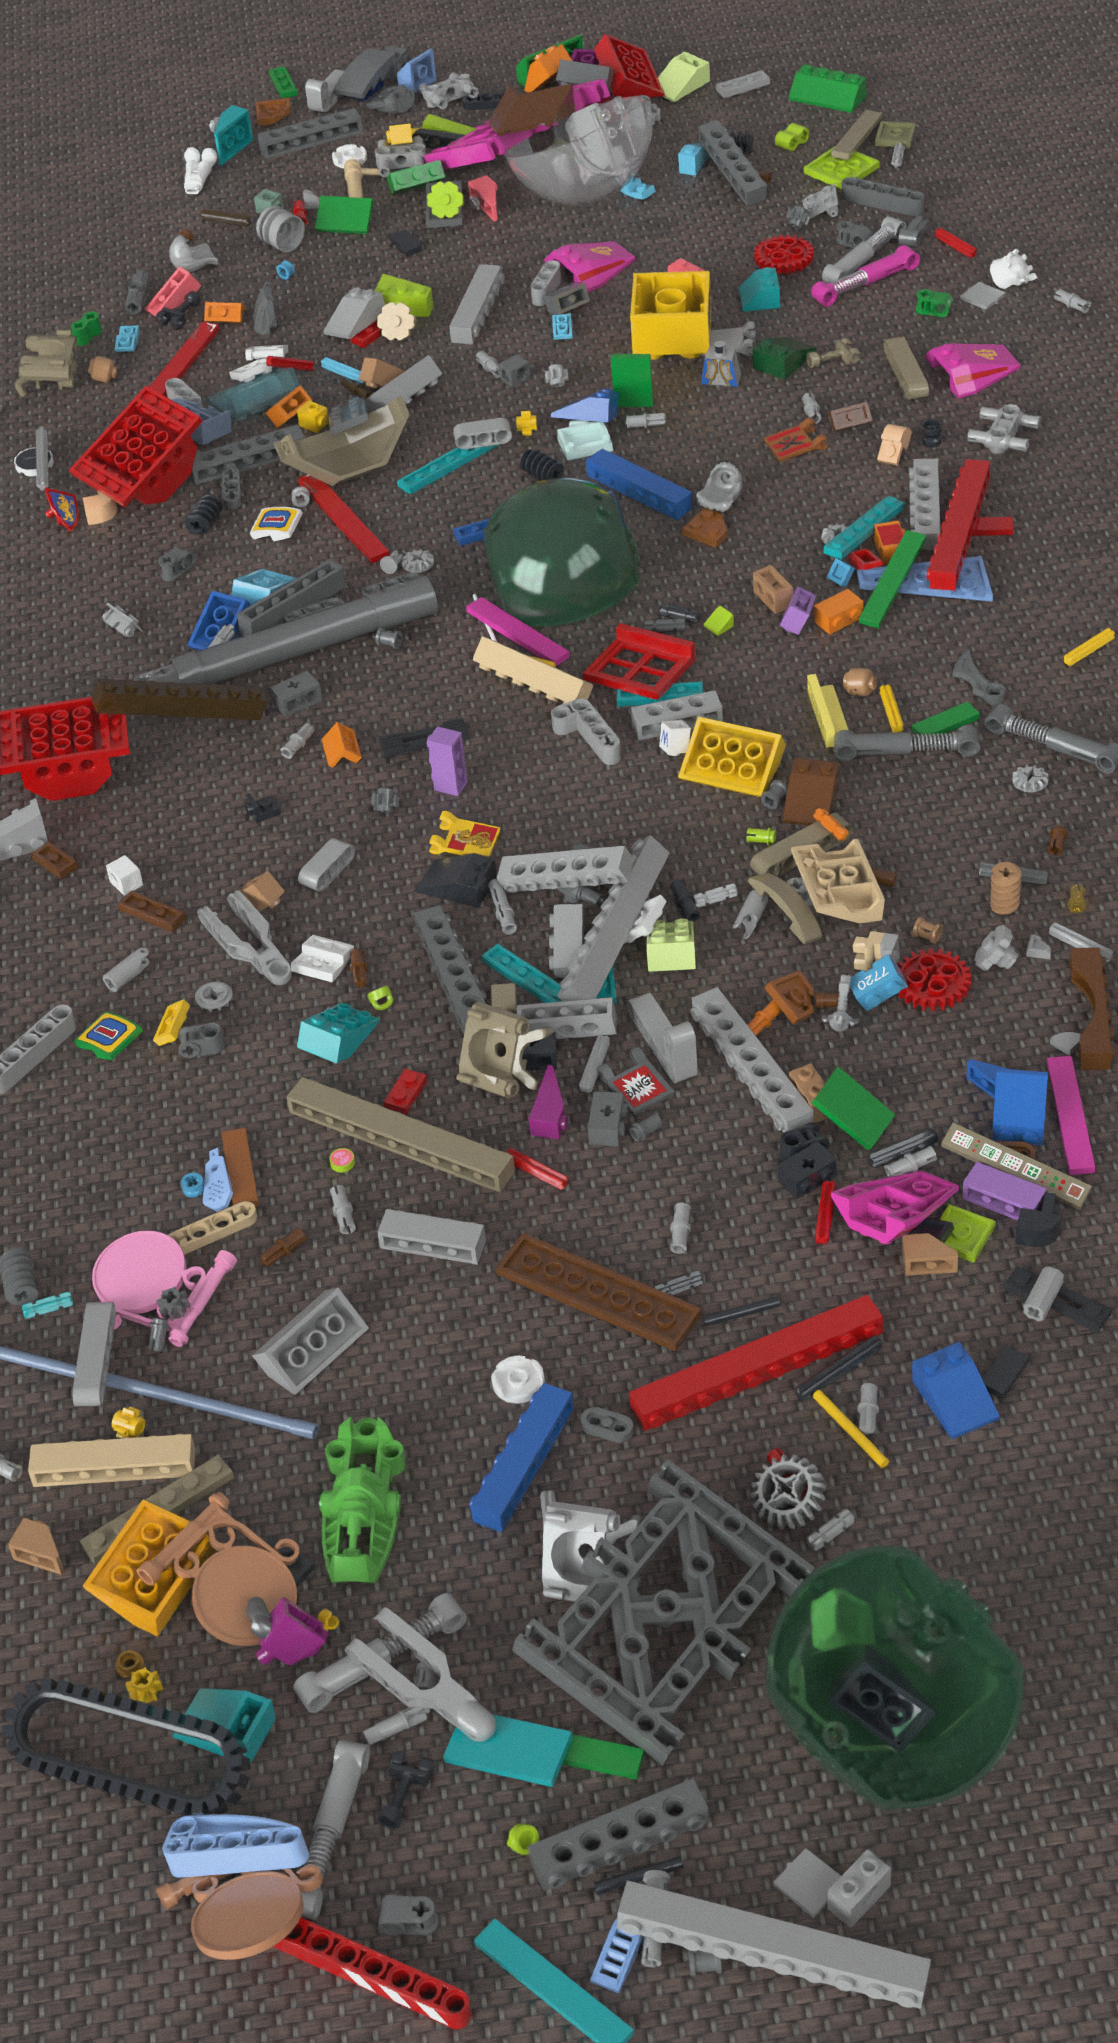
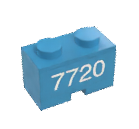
M889 955L873 963V968L865 972V970H862L851 977V989L858 1002L866 1011L908 987L898 965Z

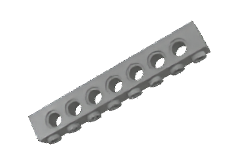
M716 987L692 997L693 1008H691V1015L696 1022L699 1021L707 1037L710 1036L714 1041L717 1051L724 1054L731 1068L734 1067L740 1081L747 1084L752 1097L760 1101L763 1111L766 1115L769 1114L772 1117L776 1128L784 1133L814 1122L813 1109L719 988Z

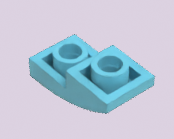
M632 176L623 178L622 182L616 185L618 190L637 199H645L656 192L654 185L641 183L640 178H632Z
M571 314L552 315L554 340L573 338Z
M120 326L119 335L116 336L115 352L135 350L139 338V326Z

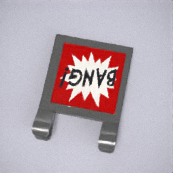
M640 1047L631 1049L633 1054L631 1061L635 1066L614 1076L608 1064L605 1063L598 1067L600 1071L598 1076L601 1081L607 1083L613 1092L623 1093L624 1103H628V1109L633 1115L675 1094L672 1087L648 1061Z

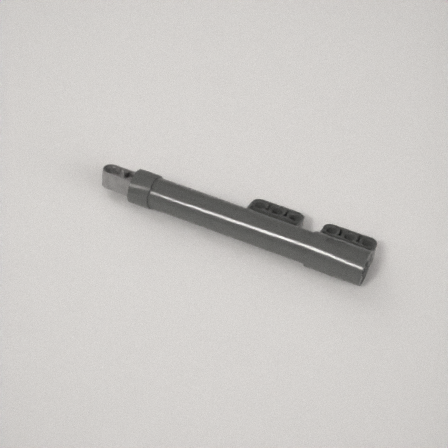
M417 573L403 574L363 588V598L344 603L340 598H329L287 612L284 615L286 623L200 651H189L169 658V665L140 674L134 680L216 684L377 631L380 627H384L387 630L436 614L438 612L436 595L427 576H420Z

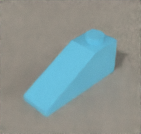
M701 143L683 146L678 154L679 173L697 175L709 157L708 152Z

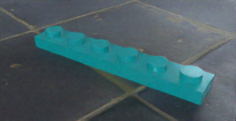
M885 497L824 545L823 553L838 559L844 558L874 534V524L889 522L903 511L905 502L897 500L895 497Z

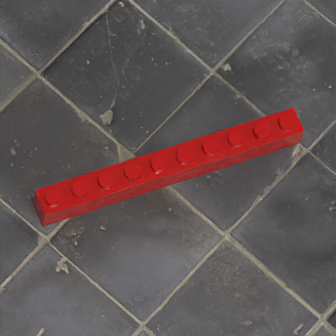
M966 459L964 467H960L959 478L956 480V489H953L952 499L949 501V511H946L945 522L942 523L941 533L938 535V544H935L934 556H931L930 567L927 569L926 578L930 580V589L956 590L990 480V461Z
M867 1294L629 1392L630 1408L643 1431L660 1427L663 1423L675 1418L684 1417L692 1411L706 1408L712 1403L724 1398H730L738 1392L754 1388L772 1378H779L789 1371L803 1368L811 1362L827 1358L840 1350L849 1349L873 1335L878 1336L883 1333V1316Z

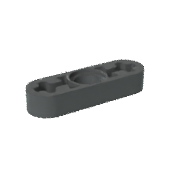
M229 467L222 471L223 501L227 509H237L242 505L240 472L235 467Z

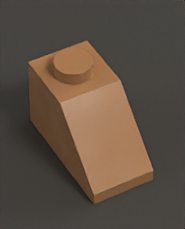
M364 358L359 380L365 382L366 387L376 389L377 386L383 387L401 375L404 370L378 359Z
M268 870L247 882L239 890L260 911L267 907L270 909L275 907L281 901L279 897L285 892Z
M929 1233L902 1235L905 1276L958 1272V1252Z
M23 1518L8 1543L13 1560L62 1575L64 1569L48 1525L40 1520L32 1521Z

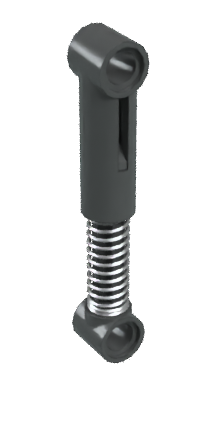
M1004 704L997 705L984 721L986 729L992 734L1000 735L1003 732H1011L1036 742L1039 741V743L1046 744L1048 749L1094 764L1103 773H1113L1118 767L1117 743L1103 744L1057 727L1049 729L1048 727L1045 728V726H1038L1037 723H1031V721L1024 720L1023 718L1020 720V717L1017 718L1012 709Z
M972 725L962 726L956 733L953 732L948 735L947 733L944 735L941 733L940 736L938 733L936 736L934 733L932 736L929 733L928 736L927 734L924 736L923 734L920 736L917 734L915 737L913 734L911 737L910 732L854 734L850 730H841L834 736L835 756L841 761L852 760L855 756L911 754L913 749L915 751L917 749L925 751V748L928 751L929 748L932 751L933 748L935 750L937 748L939 750L941 748L943 750L945 748L947 750L949 748L951 750L956 749L964 756H973L980 750L979 732Z

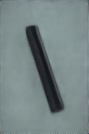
M876 1335L869 1337L796 1387V1396L801 1401H806L817 1390H822L882 1348V1341Z

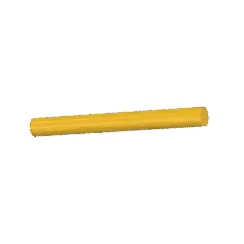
M817 1390L813 1394V1398L881 1468L886 1467L889 1460L821 1390Z

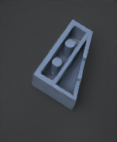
M181 398L172 399V401L201 417L203 422L190 435L192 440L199 444H208L210 441L231 432V411L225 410L222 413L215 411V408L212 406H208V409L199 407L198 403Z

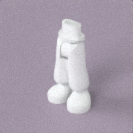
M191 147L185 151L184 158L187 163L184 188L187 194H198L202 190L212 166L217 161V153L211 148L203 150L202 161L200 153L196 148Z

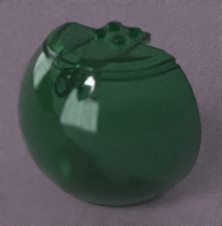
M552 478L530 484L508 497L492 514L487 527L483 529L485 553L501 609L526 625L552 626L588 618L620 601L639 582L640 575L637 567L641 565L630 526L626 527L619 502L613 492H607L605 488L595 483L575 478Z
M901 1545L896 1549L893 1546H874L858 1549L832 1559L816 1569L798 1586L783 1607L769 1641L766 1659L765 1687L775 1710L794 1737L841 1784L870 1804L885 1810L914 1809L934 1805L949 1800L978 1783L996 1765L1010 1744L1018 1724L1023 1702L1024 1678L1021 1676L1024 1672L1023 1666L1016 1654L989 1627L995 1620L990 1616L991 1612L988 1607L980 1601L976 1602L968 1594L969 1590L959 1579L954 1580L951 1576L943 1581L916 1553ZM866 1644L891 1660L937 1710V1714L901 1753L894 1750L828 1702L831 1682Z

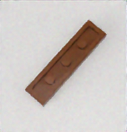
M246 1128L221 1132L227 1171L233 1190V1205L245 1201L259 1206Z

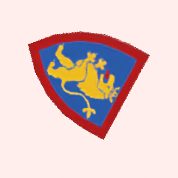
M45 487L46 496L51 506L45 512L46 516L51 518L55 515L58 525H64L71 532L76 527L79 519V509L75 494Z

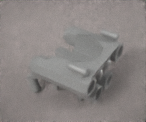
M551 1501L546 1509L543 1526V1596L575 1602L594 1580L581 1569L584 1557L586 1556V1543L591 1545L594 1550L598 1540L603 1537L615 1546L619 1538L635 1531L642 1522V1517L640 1515H633L630 1520L620 1524V1516L613 1510ZM598 1556L596 1558L603 1564L609 1565L601 1557ZM620 1571L614 1572L618 1577H625ZM638 1577L635 1581L636 1588H638L640 1584V1577Z

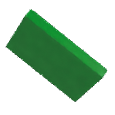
M320 196L315 230L317 232L368 234L373 199Z
M611 354L613 392H618V407H653L651 355Z
M839 1067L833 1071L811 1102L868 1151L874 1146L895 1116L890 1109Z

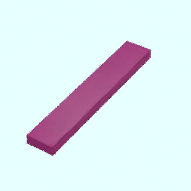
M483 597L466 606L469 614L539 658L553 661L556 663V666L570 658L568 650Z
M1072 1056L1047 1058V1069L1069 1175L1095 1173V1164Z

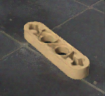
M240 1202L171 1232L168 1236L178 1243L185 1255L253 1225L257 1221L255 1205L251 1202ZM220 1221L229 1222L225 1227L216 1226ZM197 1231L206 1232L204 1236L199 1238L193 1236Z

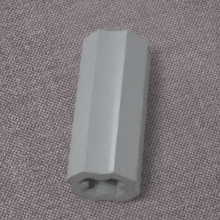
M1050 1266L1043 1268L1024 1304L1023 1313L1028 1318L1035 1319L1036 1321L1045 1319L1064 1282V1275L1059 1269H1054Z

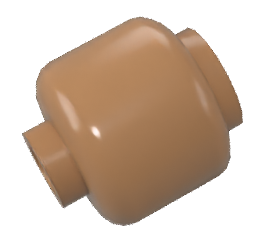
M97 356L95 359H91L88 373L91 374L93 380L108 383L111 378H116L118 368L115 367L114 360Z
M853 667L849 672L845 673L843 686L850 695L867 697L871 694L872 690L876 689L877 678L874 677L872 670L868 668Z

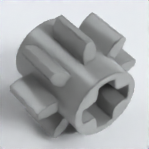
M560 364L549 366V371H545L546 383H550L551 387L554 388L564 386L565 381H568V370L563 369V365Z

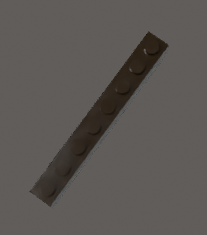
M97 679L92 695V702L96 713L261 720L267 703L262 687L115 679Z

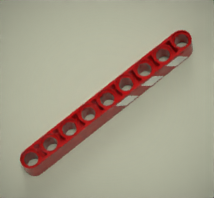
M301 1917L294 1929L283 1940L273 1946L450 2028L462 2029L471 2021L472 2012L469 1997L463 1990ZM297 1933L301 1934V1935H300L299 1937H297V1938H294V1939H291V1938H290L293 1934H297ZM322 1945L327 1946V1948L324 1950H316L318 1947ZM348 1957L354 1958L351 1962H342L344 1959ZM375 1969L381 1970L380 1973L376 1975L369 1974L371 1971ZM400 1982H408L404 1987H396ZM427 1994H435L432 1999H423ZM455 2006L463 2007L458 2012L450 2011Z

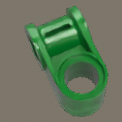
M921 289L916 293L918 304L915 306V311L921 315L945 317L951 309L953 298L948 293Z

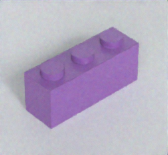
M437 726L427 739L434 790L459 796L468 783L462 733Z
M976 1162L963 1182L964 1200L1018 1220L1021 1208L1042 1211L1047 1192L1046 1188L1038 1184L1028 1182L1015 1175L1007 1174L979 1162Z

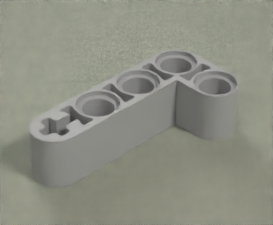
M335 69L324 81L308 79L305 89L307 104L310 110L327 112L340 99L342 95L335 94L333 89L345 71Z
M579 698L552 709V728L555 734L566 735L578 730L603 763L614 765L620 762L621 748L619 738L588 700Z

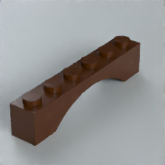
M1100 947L1071 948L1070 950L1071 982L1086 995L1094 1012L1092 1021L1080 1035L1079 1039L1080 1070H1110L1111 1060L1116 1059L1115 1045H1111V1042L1114 1040L1113 1027H1109V1024L1112 1022L1111 1009L1106 1007L1110 1004L1109 992H1105L1108 986L1107 974H1103L1106 969L1105 957H1101Z

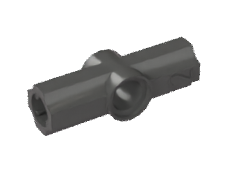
M137 270V273L133 275L132 281L128 283L129 292L125 309L131 315L138 314L142 309L143 303L147 301L146 291L150 277L144 270Z

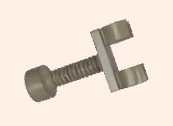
M843 338L841 341L836 340V350L817 354L816 351L807 353L806 360L809 368L818 367L820 362L841 357L846 364H850V362L855 363L860 360L858 355L853 356L860 352L857 348H851L850 345L845 346L852 342L848 338Z

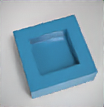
M835 558L827 578L846 587L855 567L841 559Z

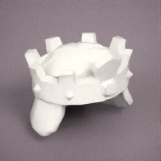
M1014 249L1013 252L1010 251L1003 258L992 262L990 273L997 287L1006 289L1013 284L1020 286L1037 278L1035 273L1030 274L1033 267L1026 264L1027 256L1025 254L1020 256L1018 249Z

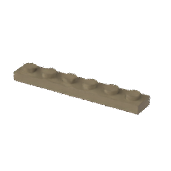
M216 1455L145 1501L176 1515L234 1478L233 1471L219 1455ZM139 1504L79 1540L81 1547L95 1565L102 1559Z

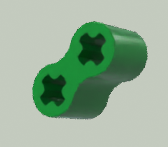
M94 311L85 313L80 320L70 325L72 336H76L77 346L88 344L91 338L102 333L99 314Z

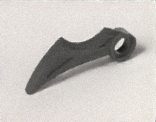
M970 649L966 650L956 662L952 677L961 678L969 682L973 688V694L984 698L987 704L998 705L1005 701V687L999 683H990L976 668ZM990 693H999L998 695H990Z

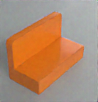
M205 302L204 321L242 323L243 311H246V307L242 303Z
M336 722L322 738L328 766L333 768L342 757L354 763H357L362 758L353 729Z

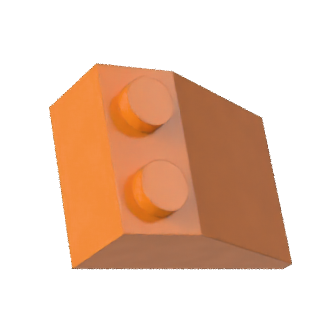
M562 44L558 47L553 45L546 50V54L541 52L534 57L535 61L529 68L525 92H534L551 82L557 76L560 59L572 61Z

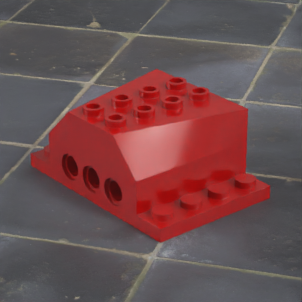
M145 386L69 469V472L74 477L124 507L134 498L145 505L166 502L192 472L197 447L190 435L203 421L197 414L152 388Z
M92 697L0 711V775L21 772L25 789L50 801L95 794L112 775L111 757L130 754L126 714L96 713Z

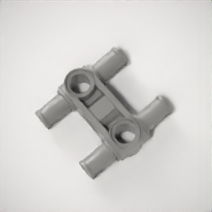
M455 72L450 74L448 80L430 86L423 83L418 88L428 107H439L440 109H445L450 101L467 95L475 98L479 93L478 89L474 87L473 82L470 81L469 74L458 75Z
M416 136L412 139V144L389 146L386 140H380L378 148L375 149L379 175L387 177L390 174L389 169L408 168L426 164L423 156L426 154L423 139L420 136Z
M1008 404L999 409L982 406L980 419L992 420L994 422L987 432L970 429L967 440L968 442L982 443L995 454L1004 453L1009 449L1027 452L1029 439L1014 436L1021 426L1039 429L1041 416L1024 414L1014 404Z

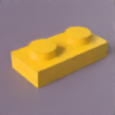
M184 999L167 1006L153 1039L159 1046L168 1042L172 1043L178 1038V1032L187 1018L186 1014L190 1007Z

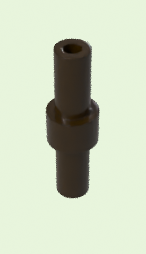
M346 378L342 380L341 384L348 388L351 393L357 396L360 395L365 399L371 396V393L363 389V386L359 383L351 382Z

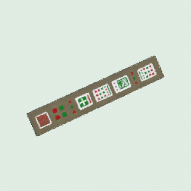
M952 1123L941 1143V1147L969 1160L991 1166L1007 1174L1015 1175L1020 1179L1038 1184L1046 1188L1048 1193H1055L1056 1200L1078 1210H1081L1092 1189L1091 1185L955 1123Z

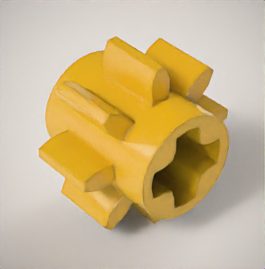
M521 411V416H516L517 431H522L523 436L532 435V430H537L536 415L531 416L530 411Z
M124 1407L123 1411L118 1410L112 1419V1428L117 1431V1438H137L142 1434L145 1420L140 1416L141 1410L133 1407L128 1409Z
M146 1667L136 1672H131V1681L125 1683L130 1699L144 1703L156 1701L157 1691L163 1690L158 1672L154 1671L151 1673Z

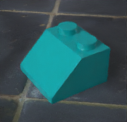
M767 267L756 270L739 287L743 312L780 308V288L775 268Z

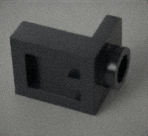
M250 793L246 795L247 803L244 804L248 816L254 818L256 823L281 815L280 807L272 795L256 801Z

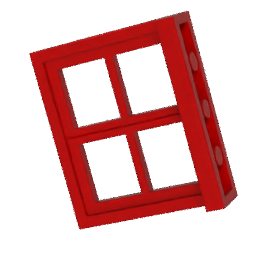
M620 623L616 627L617 638L583 672V680L659 700L695 662V642ZM623 649L645 654L637 663L615 658ZM654 657L676 662L668 672L646 666ZM609 663L631 668L623 678L601 672ZM641 671L662 677L654 686L632 681Z

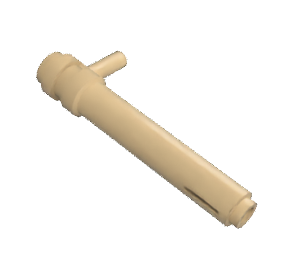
M349 159L344 165L349 197L363 198L362 175L379 176V169L361 168V164L356 159Z

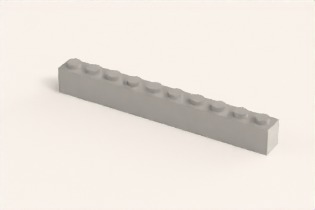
M651 835L643 840L638 839L632 845L631 849L633 851L631 855L634 858L629 882L614 884L608 891L610 895L602 903L600 914L593 920V928L585 935L584 939L586 941L576 953L578 957L569 966L568 970L570 972L568 976L560 983L561 989L557 997L563 1002L596 999L669 855V852Z
M628 1880L617 1915L616 1929L623 1930L630 1935L638 1934L653 1938L660 1943H673L691 1951L699 1950L713 1953L721 1959L730 1958L744 1962L751 1967L760 1966L774 1970L782 1975L790 1974L805 1978L812 1983L821 1982L836 1986L842 1991H855L866 1994L873 1999H885L897 2002L903 2007L921 2009L931 1959Z

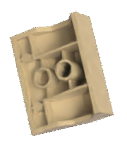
M853 839L844 850L825 852L819 844L791 847L792 855L816 912L856 923L882 921L885 899L858 839Z

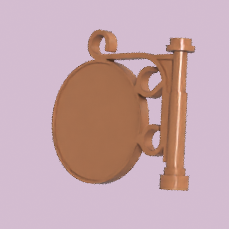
M218 1492L209 1497L210 1505L194 1521H191L154 1559L145 1561L137 1569V1573L146 1584L152 1586L160 1579L163 1569L166 1570L174 1563L173 1568L178 1576L182 1578H195L192 1589L193 1609L201 1625L211 1635L233 1645L260 1644L259 1637L252 1633V1623L245 1612L247 1602L252 1597L262 1598L266 1603L269 1614L283 1597L296 1605V1584L287 1565H292L296 1562L299 1555V1546L291 1539H281L273 1549L244 1524L234 1520L226 1513L230 1502L224 1494ZM220 1527H228L227 1535L230 1540L227 1543L217 1542L213 1530ZM233 1529L240 1531L259 1548L252 1546L232 1547L235 1541ZM208 1534L210 1545L219 1552L208 1558L199 1568V1558L190 1551ZM282 1547H289L293 1550L294 1555L287 1558L280 1555L278 1551ZM187 1554V1558L194 1563V1567L191 1570H184L179 1566V1562Z
M315 1865L305 1866L298 1870V1877L290 1868L281 1869L284 1874L267 1870L241 1872L242 1876L236 1877L221 1886L218 1881L229 1874L184 1877L176 1883H165L156 1888V1892L166 1910L177 1905L178 1900L186 1894L188 1896L193 1893L196 1901L201 1902L191 1922V1931L197 1947L204 1954L212 1958L235 1960L259 1954L283 1940L294 1929L302 1915L304 1904L301 1892H311L317 1889L323 1883V1876L319 1867ZM314 1876L313 1878L304 1881L306 1878ZM210 1885H212V1887L209 1888L208 1890L202 1891V1890H204L205 1888H207V1887H209Z

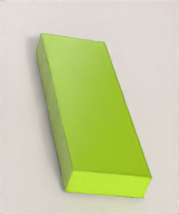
M431 114L427 115L422 126L424 129L464 135L476 130L475 128Z

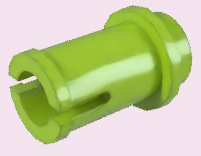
M770 827L768 830L747 829V834L756 835L747 836V842L766 843L767 846L775 844L776 830H772Z

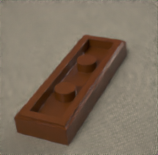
M132 890L118 903L120 911L171 932H174L187 919L185 912Z

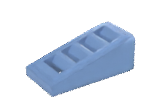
M615 1919L590 1981L593 1984L619 1994L643 1944V1936L638 1934L630 1935L623 1930L616 1929L617 1919ZM615 1946L626 1950L627 1954L614 1950ZM609 1958L623 1963L622 1966L608 1962ZM604 1969L617 1974V1979L603 1974Z

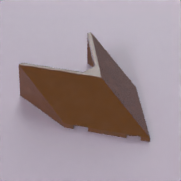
M573 84L530 93H518L512 85H509L489 120V126L497 133V136H502L505 133L538 128L540 124H555L575 113Z

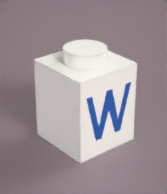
M683 720L662 721L659 746L671 756L686 753L691 728Z

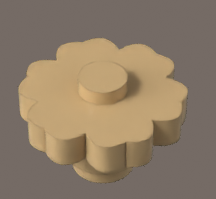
M392 302L383 306V313L377 316V326L382 329V335L389 340L398 339L401 341L411 335L410 329L415 328L416 319L414 315L410 314L411 308L404 303L396 305Z

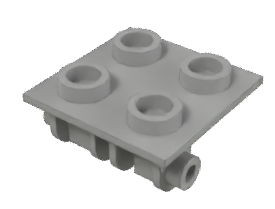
M835 184L826 186L821 191L810 194L803 199V207L807 210L810 219L824 211H827L831 217L838 215V198Z

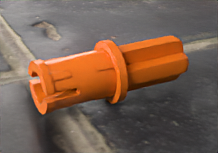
M772 1000L762 1011L755 1013V1018L747 1026L757 1036L764 1028L770 1027L771 1021L782 1013V1010Z

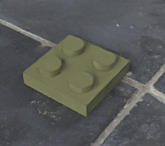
M881 121L875 139V146L888 148L894 147L895 144L901 142L905 148H911L916 131V123Z

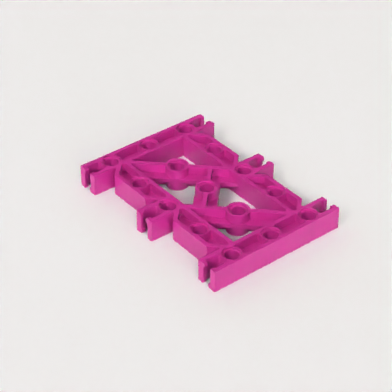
M604 79L573 85L575 112L584 108L585 105L601 101L600 98L610 96ZM488 120L485 122V125L477 126L476 130L455 140L448 146L436 148L432 153H427L423 156L426 163L440 160L443 169L493 160L496 158V155L504 154L506 149L527 139L534 133L548 130L550 126H555L558 122L552 125L540 124L538 128L497 136V133L489 126Z

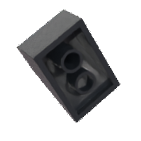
M471 853L435 859L416 888V892L479 908L490 890L488 888L489 882L497 879L495 858Z
M868 1644L858 1652L830 1685L828 1702L899 1753L937 1714V1710L891 1660Z

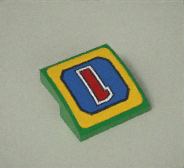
M105 1011L74 1042L78 1048L93 1050L97 1058L113 1060L143 1030L129 1019Z

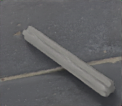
M44 427L36 429L37 488H40L41 491H44V488L49 486L48 432Z

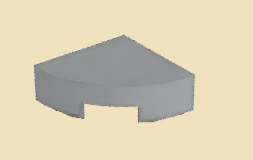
M304 190L305 209H318L320 198L313 194L312 191Z
M1031 934L1026 956L1050 960L1051 948L1042 941L1041 937Z
M1074 1032L1059 1033L1050 1038V1044L1070 1056L1079 1048L1081 1034Z

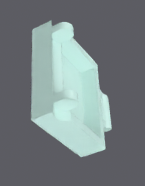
M574 420L569 422V427L557 429L558 441L567 461L592 456L600 449H605L609 452L613 451L610 435L604 422L595 421L590 423L587 420Z

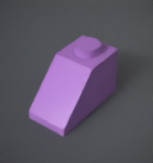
M797 586L782 617L780 626L788 632H794L799 635L810 615L816 595Z

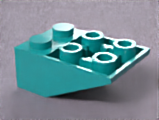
M339 1003L332 1008L301 1021L297 1048L334 1063H339L349 1058L377 1026L380 1019L371 1016V1013L367 1011H359L353 1009L349 1004Z
M200 1688L185 1713L186 1716L188 1714L201 1720L213 1721L237 1735V1739L242 1741L248 1750L243 1755L250 1759V1764L276 1720L272 1700L242 1690ZM178 1733L172 1735L175 1739L225 1757L219 1746L214 1743Z

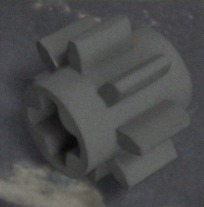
M795 206L792 210L789 209L786 216L789 225L797 229L808 225L810 219L807 210L800 206Z
M379 788L377 794H372L371 805L376 806L377 812L393 813V807H399V796L394 795L393 789Z
M176 1287L163 1290L161 1299L156 1300L161 1316L165 1317L168 1315L172 1321L182 1316L184 1317L186 1308L191 1307L185 1290L179 1292Z

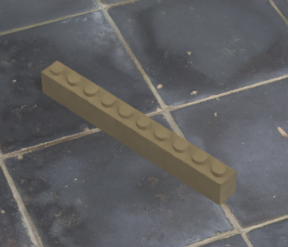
M302 1077L286 1096L289 1111L294 1115L501 1193L515 1173L513 1156L505 1151L493 1149L483 1143L469 1140L462 1135L453 1134L445 1131L443 1128L405 1116L398 1111H392L379 1104L365 1101L358 1096H352L336 1088L322 1085L315 1080Z

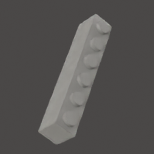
M479 264L449 326L451 343L473 344L476 337L479 336L480 328L484 326L485 317L489 315L490 307L494 305L495 296L499 294V288L504 283V274L501 272V266Z

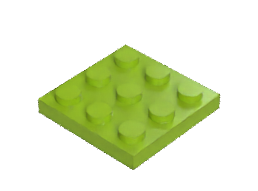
M832 148L804 167V174L827 184H835L836 187L842 190V180L844 178L854 177L863 179L880 167V161L856 151L848 160L832 156Z

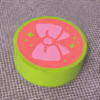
M347 1148L336 1149L330 1154V1165L336 1172H347L355 1165L354 1154Z

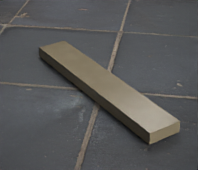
M865 110L833 148L832 156L848 160L881 121L883 113Z

